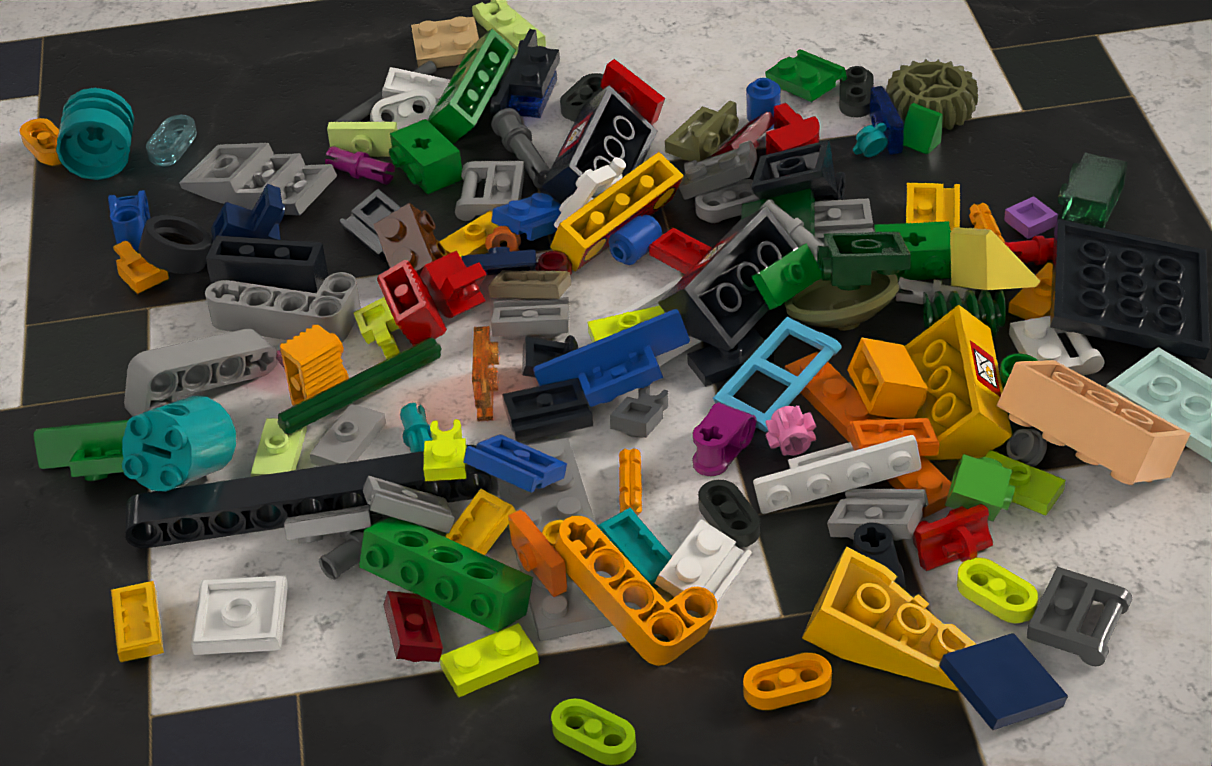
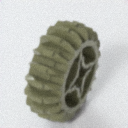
M927 59L921 63L912 61L910 66L901 65L900 70L893 71L892 77L888 79V85H886L887 110L891 111L892 118L899 119V123L904 125L909 107L912 103L942 113V128L952 130L954 124L960 126L964 124L965 120L972 118V113L976 110V105H978L977 80L973 79L972 72L964 71V66H953L952 61L942 63L939 59L935 62H929Z

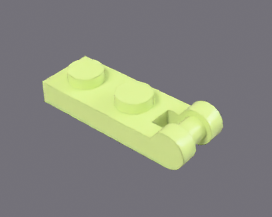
M491 0L487 4L481 2L472 6V14L477 23L487 31L493 28L516 49L515 55L518 53L520 40L525 39L529 29L536 30L538 46L546 47L545 35L513 10L506 0Z

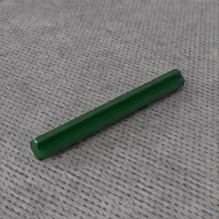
M428 338L279 413L277 423L285 434H291L439 359L442 348L434 338Z

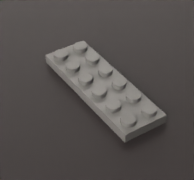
M569 438L528 445L533 449L567 463L564 479L552 483L545 488H535V491L530 493L495 477L500 499L513 505L516 511H525L541 532L549 522L565 520L571 516L587 517L595 523ZM515 550L520 571L533 577L529 605L539 641L613 626L567 573V592L553 597L532 570L528 572L523 568ZM597 571V572H596L597 574H599V575L602 576V577H605V578H610V577H611V575H609L607 572H604V571Z

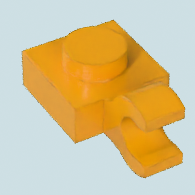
M128 241L113 246L114 251L120 256V259L116 260L118 274L137 294L169 279L168 271L148 263L140 253L138 254Z

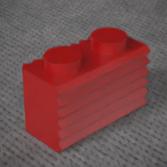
M403 260L378 275V284L394 321L410 344L414 346L428 338L436 339L445 334L447 328L444 326L445 324L440 317L441 315L430 295V291L408 260Z

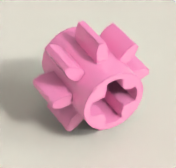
M797 405L795 407L784 406L777 409L773 413L771 420H766L765 422L769 431L765 435L770 448L780 447L784 456L799 455L810 447L812 441H816L813 430L817 426L810 412L802 414L800 407Z

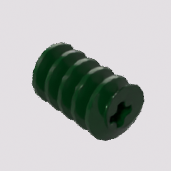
M1002 289L996 291L993 300L988 290H981L978 301L972 290L965 292L962 301L957 291H950L947 302L941 291L934 293L932 302H930L926 292H923L925 329H928L958 305L988 326L991 330L992 338H996L999 327H1004L1005 298Z

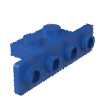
M673 309L537 365L533 368V372L539 386L579 378L591 408L600 403L611 402L617 396L637 388H645L654 381L664 378L655 357L688 344L690 338L679 311Z

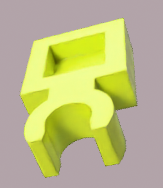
M454 419L453 428L448 431L439 430L438 420L432 421L430 425L432 440L425 441L423 470L425 481L467 479V464L464 463L467 446L466 438H462L460 420Z

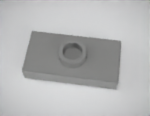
M350 403L309 453L311 463L318 466H327L357 461L385 426V413Z

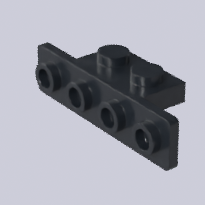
M529 29L525 39L519 42L518 53L510 61L509 72L506 77H502L497 96L492 97L490 105L492 116H495V114L503 109H513L519 96L544 97L560 62L559 49L538 46L535 29Z

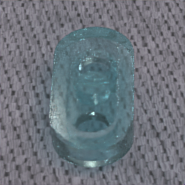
M175 115L163 121L146 144L150 162L165 167L173 165L181 158L197 136L195 121L192 117L188 115Z

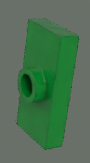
M807 243L797 247L752 276L770 310L780 306L822 278L821 269H818L817 261Z

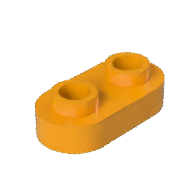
M44 118L33 119L24 123L20 128V135L24 146L41 163L51 166L61 164L56 151L59 129L50 120Z
M801 653L755 665L744 675V698L749 705L756 709L773 710L822 697L831 687L832 668L826 658L816 653Z

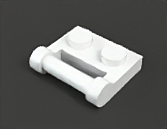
M1050 316L1010 323L1009 336L1019 354L1030 355L1038 361L1055 360L1083 376L1100 371L1105 363L1101 353L1097 349L1092 348L1084 334L1065 332L1079 357L1070 358L1057 335L1065 331L1050 328Z

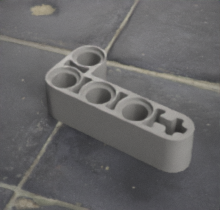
M338 272L328 276L317 293L229 280L214 282L205 291L211 322L215 328L231 332L253 329L261 336L283 340L293 339V336H299L300 332H306V328H312V325H319L328 333L337 335L340 341L343 342L356 322L353 312L361 309L356 279L352 274L346 272Z
M242 329L143 351L133 357L128 365L124 400L125 409L133 417L176 402L178 396L265 376L277 365L279 359L278 352L253 329Z

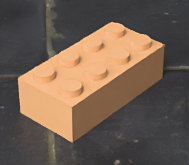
M1055 360L1015 362L997 404L999 408L1010 413L1008 418L1014 423L1024 427L1033 426L1043 432L1042 438L1058 446L1067 445L1077 451L1075 454L1077 458L1092 465L1101 464L1112 470L1110 475L1114 479L1128 485H1134L1136 482H1152L1153 480L1171 478L1191 434Z

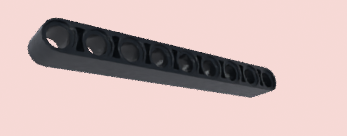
M466 445V446H467V447H468V446H471V447L476 448L477 445ZM424 451L186 486L174 488L166 492H146L132 496L126 503L125 538L134 547L153 548L285 528L284 523L288 517L369 505L363 493L368 476L446 498L448 503L471 500L480 489L489 492L492 481L490 474L468 464L467 479L425 481L423 470Z

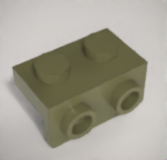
M728 101L718 112L702 106L665 140V152L688 161L696 160L700 162L707 159L717 151L718 147L726 139L735 134L739 125L736 102Z

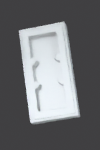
M390 67L382 89V98H388L414 89H424L434 96L437 103L450 79Z

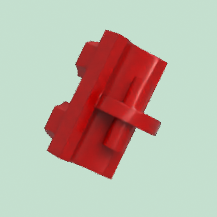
M983 504L969 509L961 506L950 510L948 515L932 523L926 520L919 522L916 529H914L912 538L913 544L918 550L920 567L928 571L960 559L962 562L968 559L971 560L977 558L978 551L993 546V540L988 528V508Z

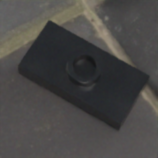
M754 329L749 331L729 351L710 345L688 353L687 362L706 387L732 377L765 340ZM774 352L766 359L767 361L774 362Z

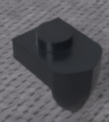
M568 335L563 343L526 336L523 344L522 375L535 377L533 372L535 366L578 349L576 339L572 335Z

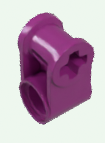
M716 402L709 410L707 416L693 430V442L697 446V451L692 458L695 471L705 476H717L724 473L742 449H745L751 442L757 423L755 415Z

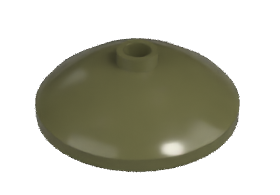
M872 270L871 285H861L860 289L852 291L841 290L838 286H832L831 281H823L821 278L787 300L785 308L789 316L804 324L827 329H854L861 322L875 316L893 300L899 290L898 278L895 274L883 275L877 273L876 270Z

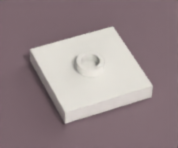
M286 575L201 580L191 642L193 654L281 650L288 590Z

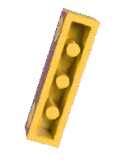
M657 152L562 221L558 226L550 248L553 251L565 253L572 263V269L576 272L607 249L610 236L636 216H651L670 202L684 175L660 152Z

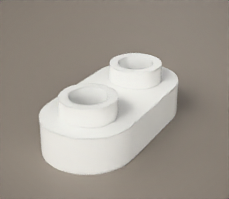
M414 89L379 100L371 110L370 121L384 122L381 114L389 113L392 116V122H397V129L399 130L423 119L428 120L437 103L429 91ZM413 104H421L423 113H416L413 110Z

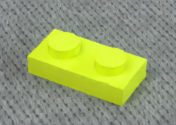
M519 623L445 653L440 657L441 669L458 697L539 664L538 652Z

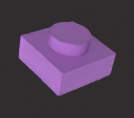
M1033 196L1005 209L1004 221L1024 237L1030 239L1055 227L1058 214Z

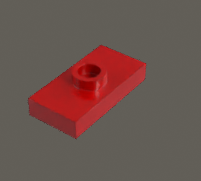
M613 59L606 65L600 88L605 89L610 85L651 125L656 123L665 97L617 60Z
M672 228L649 245V255L686 274L711 247Z

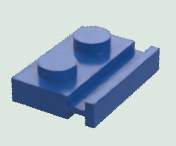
M535 193L531 197L513 200L509 204L494 208L491 222L498 226H507L511 232L517 235L526 233V239L532 241L557 231L554 223L561 214L559 211L561 204L553 201V198L548 194Z
M501 434L477 443L476 448L466 447L464 463L530 493L534 492L535 488H545L552 483L564 479L567 463Z

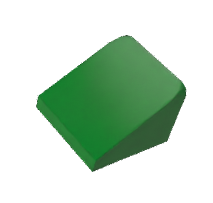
M912 103L900 135V144L924 154H929L941 143L943 114Z

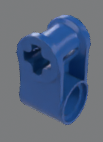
M145 190L138 191V195L119 198L115 195H109L110 219L116 243L128 241L135 251L139 250L145 223L150 219Z

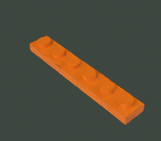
M818 352L785 365V370L798 377L817 356ZM829 362L822 367L800 392L848 442H851L847 434L849 421L887 420L883 416L869 414L859 392ZM920 456L922 468L919 471L890 478L887 481L895 489H925L929 503L927 507L922 508V516L925 518L947 507L945 503L951 482L925 456Z

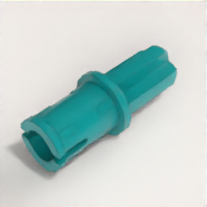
M408 403L400 411V418L404 426L403 442L410 448L411 453L424 451L425 441L432 440L430 424L427 423L425 409L419 404L417 410L416 403Z

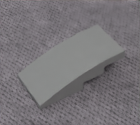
M269 143L217 145L179 184L182 189L223 204L229 202L250 210L254 208L266 184L279 187L281 190L282 204H285L284 215H301L337 177V174L332 164L305 165L300 153L274 154Z

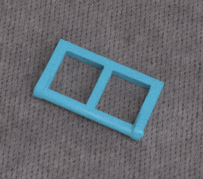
M786 317L713 397L714 402H720L755 415L757 420L756 428L767 432L766 420H771L773 413L777 409L788 406L842 347L834 338ZM789 334L821 350L798 377L766 360ZM756 370L788 386L765 413L733 397Z

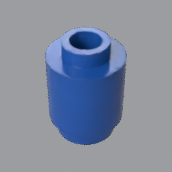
M769 78L756 79L746 88L747 120L751 121L765 112H771L774 117V106L781 104V88L779 84ZM774 124L768 130L773 129Z
M650 215L636 216L610 236L609 246L612 256L617 261L626 265L636 263L649 252V245L662 236V229L659 223Z

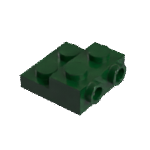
M899 232L824 233V246L817 247V267L821 269L822 280L831 281L832 286H838L841 290L852 291L860 289L861 285H871L872 270H876L877 273L883 275L898 274L900 270H910L911 254Z

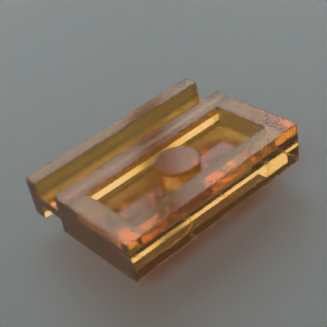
M490 326L474 327L472 384L475 407L477 408V421H493L494 391H499L498 368L494 367V365L500 364L499 343L491 342Z

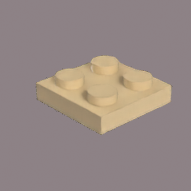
M458 16L451 20L423 21L420 24L411 25L418 67L427 61L434 62L436 68L459 65L467 50L479 40L474 16Z

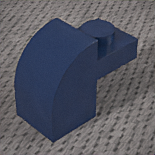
M266 184L252 210L225 202L211 227L212 244L216 236L281 240L279 223L285 213V204H282L280 188Z

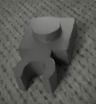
M650 386L638 390V399L626 397L610 415V429L625 432L633 437L647 438L663 419V411L668 408V390L661 391L659 395H650Z

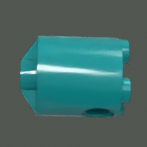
M191 396L131 417L127 422L122 439L124 458L122 469L125 475L130 479H136L140 484L151 490L166 492L223 469L232 459L236 448V430L231 417L220 403L204 396Z

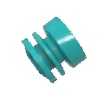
M101 88L83 89L70 96L63 107L56 151L60 162L70 172L81 178L93 180L110 178L121 172L128 163L134 125V115L131 106L122 96Z

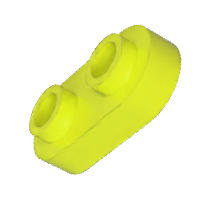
M986 558L968 559L959 566L957 588L965 598L1009 623H1023L1032 619L1038 603V593L1032 584Z

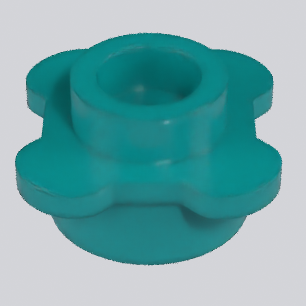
M879 123L875 127L868 125L862 128L856 135L857 143L853 148V152L855 154L863 153L865 157H873L883 151L888 144V139L883 134L887 126L884 123Z

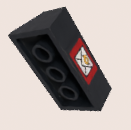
M609 85L583 105L542 187L562 204L568 197L574 194L578 188L576 181L585 171L589 169L594 171L605 165H610L614 158H620L626 163V167L622 172L624 177L644 162L658 130Z
M765 206L740 220L679 280L658 304L665 313L673 309L679 311L688 336L729 351L769 310L752 276L798 246L768 207Z

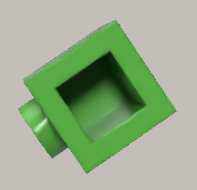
M963 454L955 468L945 506L953 509L963 506L969 509L983 504L989 511L988 520L994 521L1000 510H1008L1015 491V486L1009 485L1012 470L1002 467L999 461L992 458L980 457L977 459Z

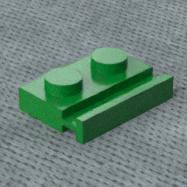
M801 49L796 51V57L792 58L789 56L781 59L775 66L765 71L766 78L779 84L782 90L810 102L836 87L835 82L837 80L845 81L847 79L845 67Z

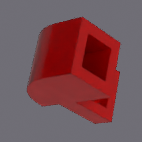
M787 103L774 106V118L777 122L774 123V130L766 132V155L819 142L820 124L816 116L803 120L802 116L796 113Z
M457 250L426 264L419 275L428 287L436 308L447 318H453L486 301L479 287L487 274L480 262L466 267Z

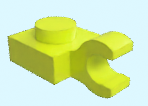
M385 297L353 312L360 332L367 344L376 340L378 346H381L386 359L400 353V349L391 333L399 329V326L394 321Z

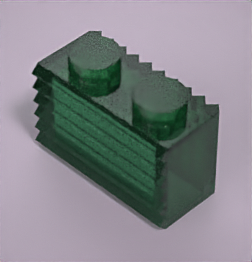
M1085 152L1080 164L1074 163L1072 165L1069 184L1063 183L1061 186L1058 204L1063 205L1062 218L1064 220L1069 219L1071 222H1083L1085 225L1091 224L1094 227L1104 228L1125 186L1128 162Z

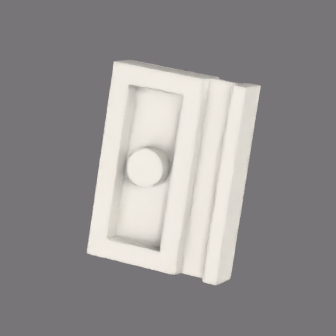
M700 519L660 572L655 584L674 597L690 587H703L713 593L718 604L748 562L752 552L748 549L744 552L736 547V541Z

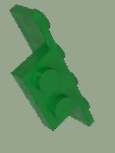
M128 420L36 429L33 435L39 468L70 466L71 477L84 476V479L88 481L104 479L110 473L124 472L122 469V461L124 459L122 439Z

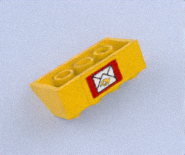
M958 305L905 345L908 354L928 388L926 401L922 407H919L915 418L929 419L940 444L936 456H925L928 460L961 459L963 454L974 458L984 457L990 450L1000 447L1006 440L1012 437L1008 412L997 406L1003 392L991 330Z

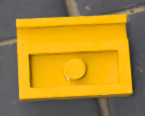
M907 183L906 223L949 221L951 231L955 227H960V184H954V188H943V184Z

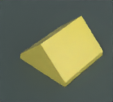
M955 227L950 232L951 286L998 290L1036 287L1041 282L991 229Z

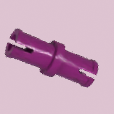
M336 146L330 147L326 153L327 156L334 157L335 159L325 158V164H332L335 169L349 172L353 178L365 177L387 185L394 177V175L384 173L386 170L395 172V167L392 163L370 158L367 153L361 151L353 153L339 149Z

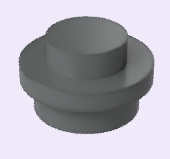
M1020 429L1009 438L1006 448L1007 454L1014 460L1035 467L1045 456L1047 441L1042 438V433L1035 429Z

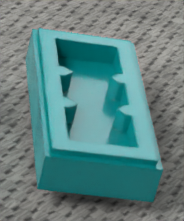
M628 508L597 525L654 589L658 588L659 586L655 584L656 579L672 558V555L635 512Z

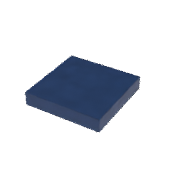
M1014 633L944 654L939 664L940 668L992 731L1064 707L1068 698L1065 691Z

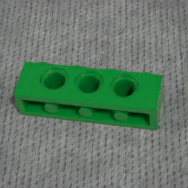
M493 28L467 50L428 118V121L452 144L476 125L516 52V49Z
M389 517L364 529L359 568L410 592L419 594L427 600L496 632L501 631L527 615L533 582L532 576L415 523Z

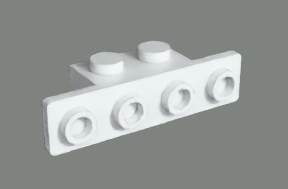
M909 435L854 451L851 442L792 458L788 460L790 469L756 478L753 484L762 514L919 471L922 466L916 438L914 435Z

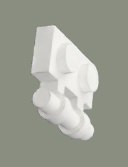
M614 158L610 165H605L594 171L591 169L585 171L576 181L578 188L574 194L561 204L559 208L561 214L554 223V226L558 229L562 221L622 179V172L626 167V163L620 158Z

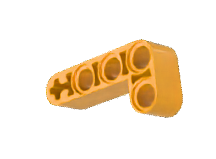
M571 516L561 523L554 548L565 560L567 575L644 660L656 666L666 665L705 637L718 608L717 599L708 589L699 586L690 587L669 602H666L594 522L587 517ZM604 571L611 575V577L605 578L596 572ZM625 603H634L638 605L640 609H631ZM687 611H695L698 614H700L702 618L692 617L687 613ZM654 634L664 635L670 642L660 641L655 638Z

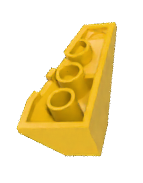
M846 547L815 605L802 639L844 660L959 691L940 668L939 664L944 654L976 645V643L954 624H943L926 609L929 605L926 600L919 594L913 598L894 582L898 576L886 566Z

